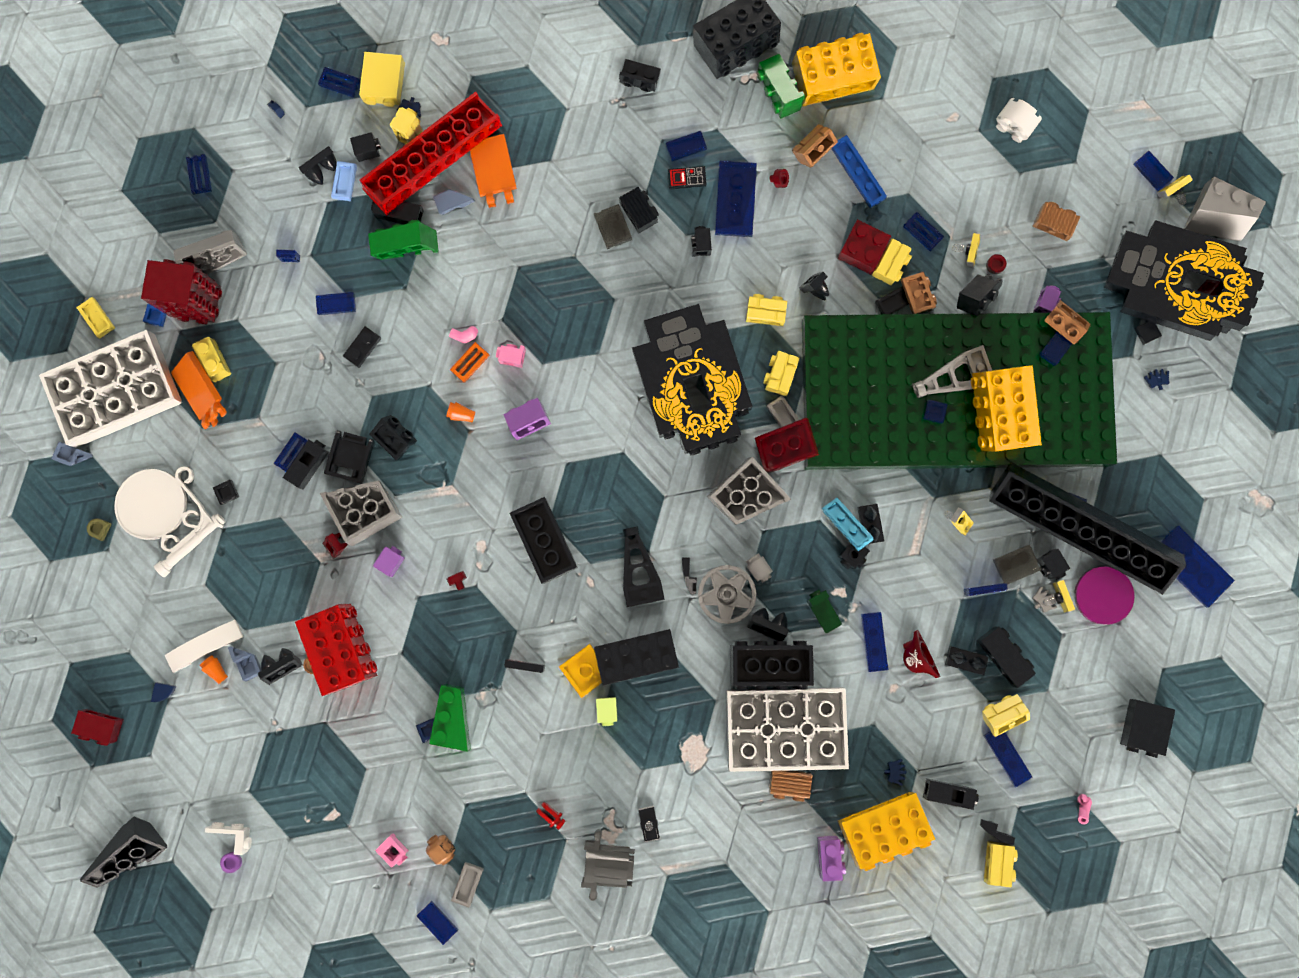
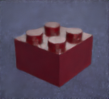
M857 219L837 259L871 275L891 235Z

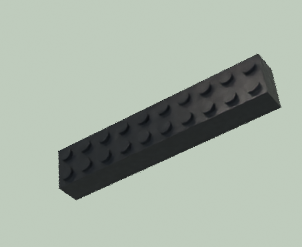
M1010 462L990 491L989 501L1162 595L1186 567L1184 554Z

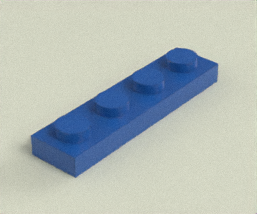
M846 135L837 140L838 143L831 149L868 206L872 208L885 200L887 195L849 137Z

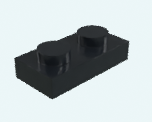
M364 326L343 354V357L360 368L379 343L381 337Z

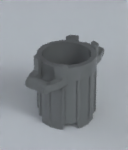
M597 829L594 833L595 841L586 840L584 850L587 851L581 888H591L589 894L591 901L597 899V885L627 888V886L632 887V881L627 880H633L634 856L629 854H635V849H630V847L600 844L602 830Z

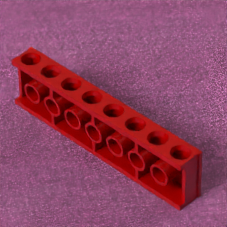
M475 91L362 177L359 181L363 191L387 215L502 126L499 115L495 114Z

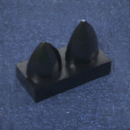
M329 146L298 167L309 180L323 185V174L318 163L331 171H335L337 166L336 158Z
M824 272L814 274L799 288L803 293L810 292L817 298L825 301V296H829L828 287L825 283L828 276Z
M878 504L857 507L860 523L874 539L869 544L884 542Z
M766 608L756 611L747 625V628L777 641H784L789 631L787 629L785 612L777 615L771 622L769 621V614Z
M949 646L945 665L985 675L989 657Z
M282 648L279 654V661L277 662L270 656H263L261 671L258 672L260 680L270 685L303 666V664L292 651Z

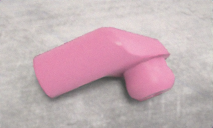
M470 326L461 332L452 328L449 337L462 343H467L477 337L478 329L475 326Z
M1081 794L1077 798L1078 803H1080L1078 821L1081 824H1087L1092 801L1087 795Z

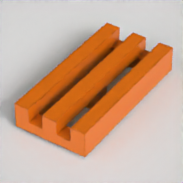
M475 342L451 367L450 371L465 383L490 355ZM477 348L478 351L475 353V355L463 366V368L459 372H457L456 370ZM481 354H483L482 357L471 367V369L464 376H462V374L472 365V363Z

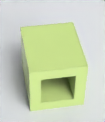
M616 697L596 698L597 723H602V726L614 725V722L618 721Z

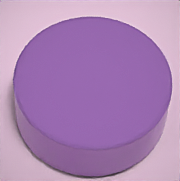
M234 852L225 854L220 861V866L226 873H233L242 865L241 856L234 855Z

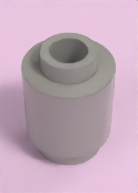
M759 553L746 561L748 564L747 568L757 582L761 580L763 583L772 577L770 573L773 570Z

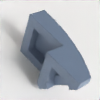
M451 189L433 197L438 212L441 215L457 207L463 208L475 202L473 198Z
M59 441L51 459L68 466H73L92 458L93 454Z
M231 646L228 647L232 661L237 664L242 680L247 682L257 677L258 672L261 671V666L256 655Z

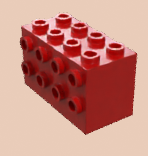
M351 603L335 605L295 622L322 696L336 693L378 676L376 673L378 671L377 665L372 661L369 654L371 653L370 646L363 637V627L358 624L356 618L357 611Z

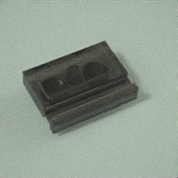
M619 204L601 210L599 213H594L607 250L632 240Z
M1030 544L993 559L1004 585L1041 571Z

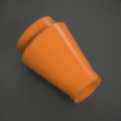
M450 402L446 417H449L450 420L473 423L476 412L457 402Z
M213 655L200 664L201 670L218 684L228 677L218 658H214Z

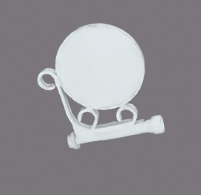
M188 467L178 468L175 477L157 469H146L136 472L122 483L115 498L116 518L120 526L127 533L145 540L162 538V549L171 552L166 557V560L159 561L154 565L155 570L162 577H166L171 572L172 567L201 543L216 527L222 528L226 522L219 514L210 517L202 503L186 486V484L194 480V472ZM187 470L189 477L183 482L181 473ZM185 491L200 509L201 518L198 525H191L188 522L189 515L195 514L200 516V513L194 510L186 512L187 497ZM183 521L184 525L195 529L180 541L177 536L169 534L175 531ZM173 538L177 544L169 549L166 543L168 539Z

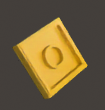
M591 644L559 666L581 698L602 683L595 650Z

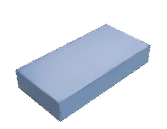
M337 161L331 194L332 199L351 201L357 170L355 163Z

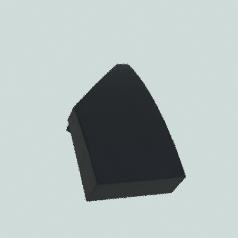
M682 557V572L685 584L690 594H696L697 577H689L690 558Z
M981 819L980 826L987 833L1000 841L1014 845L1015 837L997 831V823Z

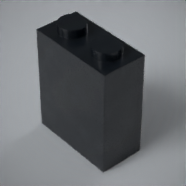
M1130 699L1120 744L1127 746L1126 750L1138 753L1139 749L1144 750L1147 756L1158 758V754L1166 756L1175 709Z

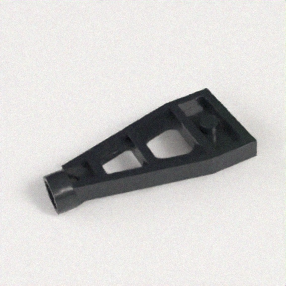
M638 526L623 529L625 537L623 591L627 607L665 600L661 580L639 536ZM636 535L634 539H629L628 537ZM638 548L643 556V562L632 564L630 561V551ZM639 567L645 568L650 581L647 584L634 585L632 582L634 569Z

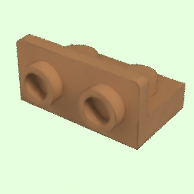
M924 272L901 279L912 314H920L926 311L931 312L936 308L937 300L935 295L931 294L929 288L931 286L930 280L927 276L925 277Z
M1061 300L1045 318L1046 323L1072 344H1076L1091 325Z

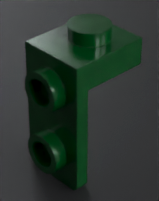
M818 589L809 594L811 598L806 601L825 633H829L842 625L828 600L829 595L826 590L821 592Z

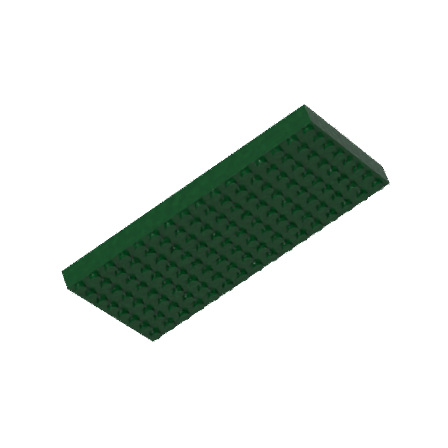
M1076 312L1091 324L1088 331L1076 344H1072L1045 322V318L1050 313H980L978 316L972 314L804 315L802 319L804 418L809 420L819 455L805 460V470L1007 468L1010 462L1022 468L1110 467L1116 465L1117 445L1110 312ZM982 345L992 370L1033 365L1042 445L996 452L981 451V447L978 445L979 428H977L975 423L977 411L973 405L974 389L927 394L918 398L914 392L913 384L924 380L961 353ZM965 363L954 371L956 379L960 382L969 381L972 378L968 365ZM944 373L936 379L939 387L952 384L948 373Z

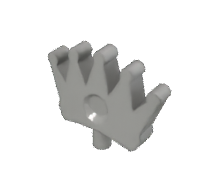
M1040 587L1032 597L1038 603L1034 607L1036 609L1041 607L1042 612L1056 609L1057 606L1052 607L1056 600L1049 601L1053 594L1046 596L1049 591L1045 590L1041 593L1043 588Z

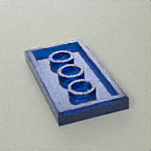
M719 162L715 235L753 236L757 163Z
M1176 526L1161 541V543L1184 554L1186 567L1176 579L1206 608H1209L1235 581L1180 526Z

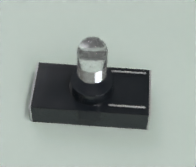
M654 806L639 808L644 842L660 839Z

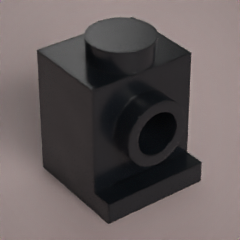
M705 226L695 227V234L691 236L692 247H695L692 249V257L710 256L712 252L710 228Z

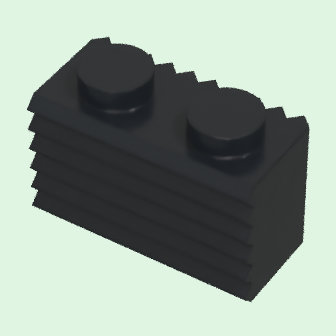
M636 187L620 196L619 203L639 234L658 223L657 216H659V213L655 206L651 207L649 205V197L645 190L641 191L639 187Z

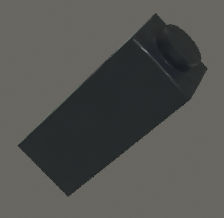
M406 201L402 202L387 215L374 202L371 205V211L376 218L403 225L408 224L411 220H419L421 222L424 213L421 205Z
M308 439L282 478L297 488L304 490L329 453L324 449L326 445L317 439L315 442Z
M926 778L923 798L928 801L974 810V806L978 804L979 795L977 790L971 787Z

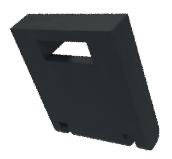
M337 430L324 474L363 484L374 440L369 439L366 446V437L344 432L342 439H340L342 432ZM338 466L353 470L352 477L336 473Z

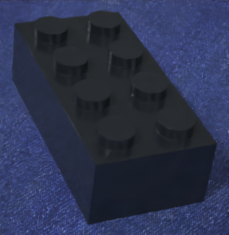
M545 497L509 513L541 584L552 581L578 568Z
M670 629L594 647L602 686L679 668Z

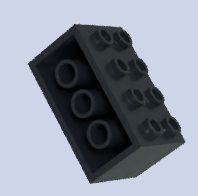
M735 0L693 25L694 47L716 79L725 77L735 68H740L752 58L759 57L767 49L776 47L780 42L781 21L766 0Z
M734 641V645H730V684L735 686L737 690H747L748 686H755L759 690L768 689V686H774L776 689H788V686H794L796 689H808V686H814L813 645H808L807 641H793V645H787V641H773V645H767V641H754V645H748V641Z

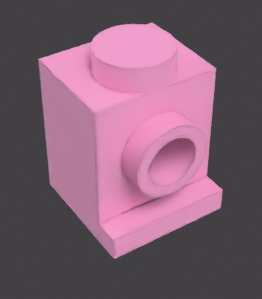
M513 344L498 346L496 358H498L500 364L522 368L526 353L525 346L520 345V349Z
M394 833L375 850L391 868L396 863L400 866L408 858L405 854L409 851L395 837ZM393 847L398 850L397 854L392 852Z

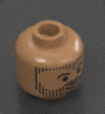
M434 835L427 841L426 853L434 864L445 865L455 856V846L446 835Z

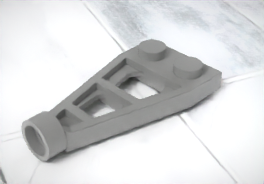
M982 345L961 353L924 380L914 383L913 389L916 396L920 398L927 394L973 389L971 380L958 381L954 371L964 363L968 365L971 376L972 373L992 371L984 346ZM948 373L952 384L939 387L936 380L937 377Z

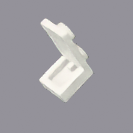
M214 822L211 826L205 828L207 833L236 834L234 855H243L251 847L250 828L244 827V824L224 826V823Z

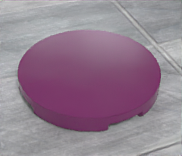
M1096 567L1088 570L1079 578L1075 587L1078 610L1086 619L1097 624L1109 625L1120 622L1130 613L1134 604L1135 595L1132 583L1125 574L1112 567Z

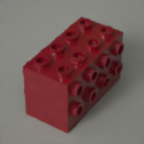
M163 259V262L147 260L141 299L169 317L177 318L178 321L189 322V320H196V323L207 325L208 322L215 323V319L219 315L218 301L222 297V289L214 279L209 278L208 274L203 273L193 263L183 262L182 264H176L175 261Z

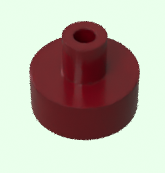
M776 169L774 174L770 175V182H773L776 188H786L789 183L788 171L786 169Z
M461 571L448 577L446 580L449 586L455 585L459 591L465 588L462 581L467 579L465 572Z

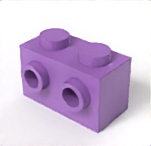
M538 398L529 400L525 404L503 414L510 432L516 440L522 439L551 424L544 406Z
M837 836L817 837L820 878L823 882L842 881L843 874H846L845 862L841 860V854H844V843L840 842Z

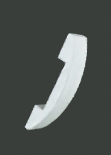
M233 620L186 642L167 653L165 657L174 673L244 636L236 620Z

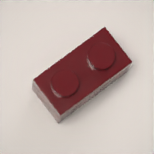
M89 709L78 710L71 734L78 735V739L89 741L93 739L97 740L96 743L99 745L108 746L110 743L117 742L124 719Z

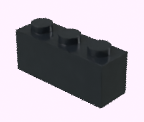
M993 627L976 641L1010 685L1019 688L1036 674L1033 670L1034 665L1027 658L1024 659L1021 655L1022 650L1016 643L1013 644L1010 641V635L1003 627Z

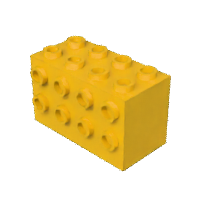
M858 33L853 38L848 39L841 37L832 43L821 42L816 47H801L796 51L792 61L798 92L803 91L805 95L802 107L873 90L881 78L870 33L865 35L864 33Z
M1033 365L972 373L971 386L975 394L973 405L977 411L975 423L977 428H979L978 445L981 447V451L996 452L1042 445Z
M914 792L905 793L838 820L856 867L860 870L864 869V871L875 868V864L878 862H883V864L894 860L893 856L898 854L902 856L911 854L913 848H926L932 845L931 841L936 840L918 796Z

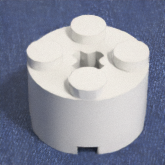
M1011 98L996 118L998 123L996 128L1003 133L1009 132L1014 141L1021 143L1022 140L1029 138L1042 118L1035 115L1037 111L1030 104L1020 99L1015 102V98Z

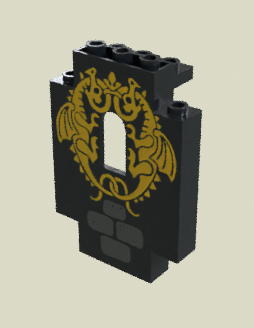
M1155 220L1148 236L1126 230L1104 288L1126 295L1120 310L1121 313L1211 341L1215 336L1218 337L1220 332L1227 334L1231 329L1240 331L1243 327L1249 325L1252 315L1249 314L1251 308L1254 309L1257 304L1258 298L1256 294L1263 287L1264 280H1262L1264 273L1244 267L1247 255H1245L1247 248ZM1189 270L1219 280L1223 285L1222 293L1213 296L1183 287L1187 271Z
M699 304L644 320L649 343L632 347V352L659 438L670 439L675 437V433H678L682 450H684L685 454L689 453L690 456L701 453V449L708 448V450L718 448L720 443L732 444L737 442L741 432L735 415L738 414V417L749 414L753 406L725 320L706 325ZM702 376L710 401V409L706 413L699 414L693 411L683 380Z

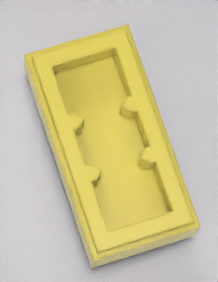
M94 297L89 298L76 307L97 338L101 339L115 329V326Z

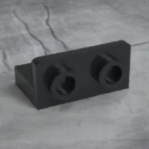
M625 59L622 72L619 74V82L627 87L634 86L645 92H655L661 68Z
M392 415L381 418L369 434L395 460L400 459L406 450L417 442L412 432L405 429L400 424V421Z

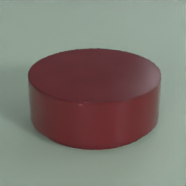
M1000 254L992 255L986 263L987 270L992 274H1000L1007 265L1006 259Z

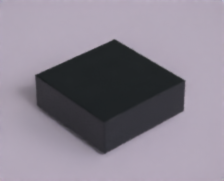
M1149 321L1134 328L1143 345L1162 336L1157 325Z
M232 480L213 487L220 505L239 498Z

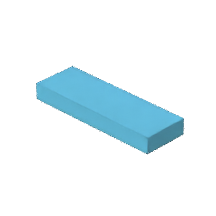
M835 498L822 508L825 515L857 551L874 540L873 536L838 498Z

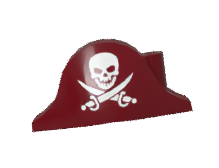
M919 630L914 631L913 640L903 644L905 649L903 654L905 666L914 673H927L935 678L941 677Z

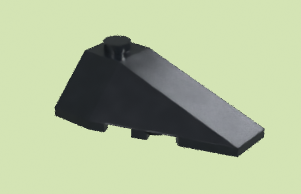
M134 816L118 830L80 878V882L98 888L118 878L119 873L127 869L132 871L137 868L138 864L154 860L167 849V844L151 823Z

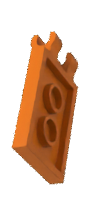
M505 135L488 137L471 149L470 154L480 197L486 196L488 207L491 208L496 207L493 194L504 192L507 204L513 203L512 190L517 189Z
M193 351L187 352L172 370L171 374L198 419L202 420V427L207 429L210 423L215 427L218 424V413L221 417H224L227 411L221 405L220 401L222 398Z

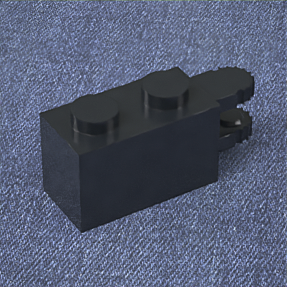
M978 274L959 292L957 309L978 316L987 309L992 301L996 300L1003 280L998 278L994 281L990 274H987L985 277Z

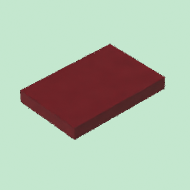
M803 418L755 437L763 469L768 474L819 455L808 418Z

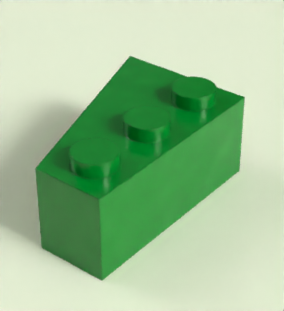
M777 54L759 62L756 73L759 81H763L765 85L764 91L766 96L770 97L773 102L772 108L774 113H778L780 119L801 110L805 95L803 91L798 92L795 87L797 85L795 78L791 80L787 65L780 54Z
M411 220L405 225L395 224L389 229H376L375 232L368 234L370 254L380 260L404 257V254L409 252L421 255L423 250H432L433 253L439 252L437 231L421 223L419 220Z
M446 684L441 685L429 744L467 752L471 750L464 688Z

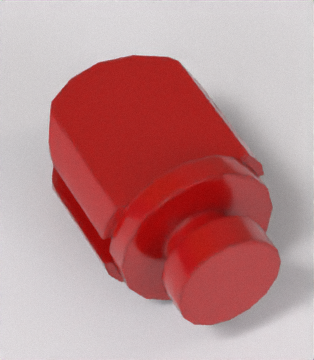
M543 802L541 804L542 807L555 819L541 808H538L536 812L550 824L551 828L556 825L555 828L559 830L566 820L560 819L562 816L561 812L558 813L549 804Z

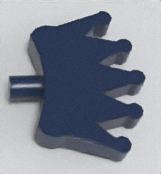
M411 97L410 101L403 99L397 111L402 107L404 109L410 108L416 113L418 112V116L421 117V104L414 102V97Z
M1155 369L1153 371L1154 375L1152 372H1149V378L1144 376L1151 389L1158 386L1159 390H1163L1162 385H1169L1170 383L1169 371L1164 373L1163 369L1159 372Z
M902 759L888 762L889 770H884V774H889L887 780L900 786L903 784L898 780L906 779L900 775L907 773L906 771L899 770L903 767L905 768L904 764H898L903 761Z

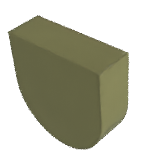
M92 519L87 525V532L91 537L104 541L112 523L102 519Z

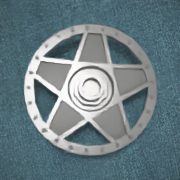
M724 565L712 569L703 577L698 589V599L702 610L709 618L719 623L730 624L741 621L752 611L756 602V588L753 580L744 570L735 566ZM733 570L739 573L728 580L719 571ZM710 577L714 589L702 595L704 584ZM746 580H748L751 587L752 599L742 592ZM705 605H718L720 618L711 614ZM735 607L747 608L741 616L731 619Z

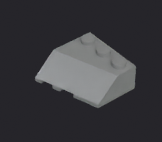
M1213 177L1205 183L1183 229L1202 235L1241 241L1259 218L1266 201L1219 178Z
M232 230L223 231L218 235L174 250L176 264H182L183 262L193 263L195 267L201 269L205 274H210L247 255L238 235Z
M753 457L746 459L707 496L736 525L791 500Z
M380 481L320 493L345 543L351 546L402 518L396 504Z

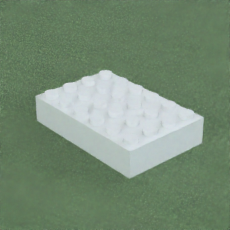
M144 330L39 375L66 445L75 448L182 403L156 335L148 330Z
M845 688L726 690L729 772L849 769Z

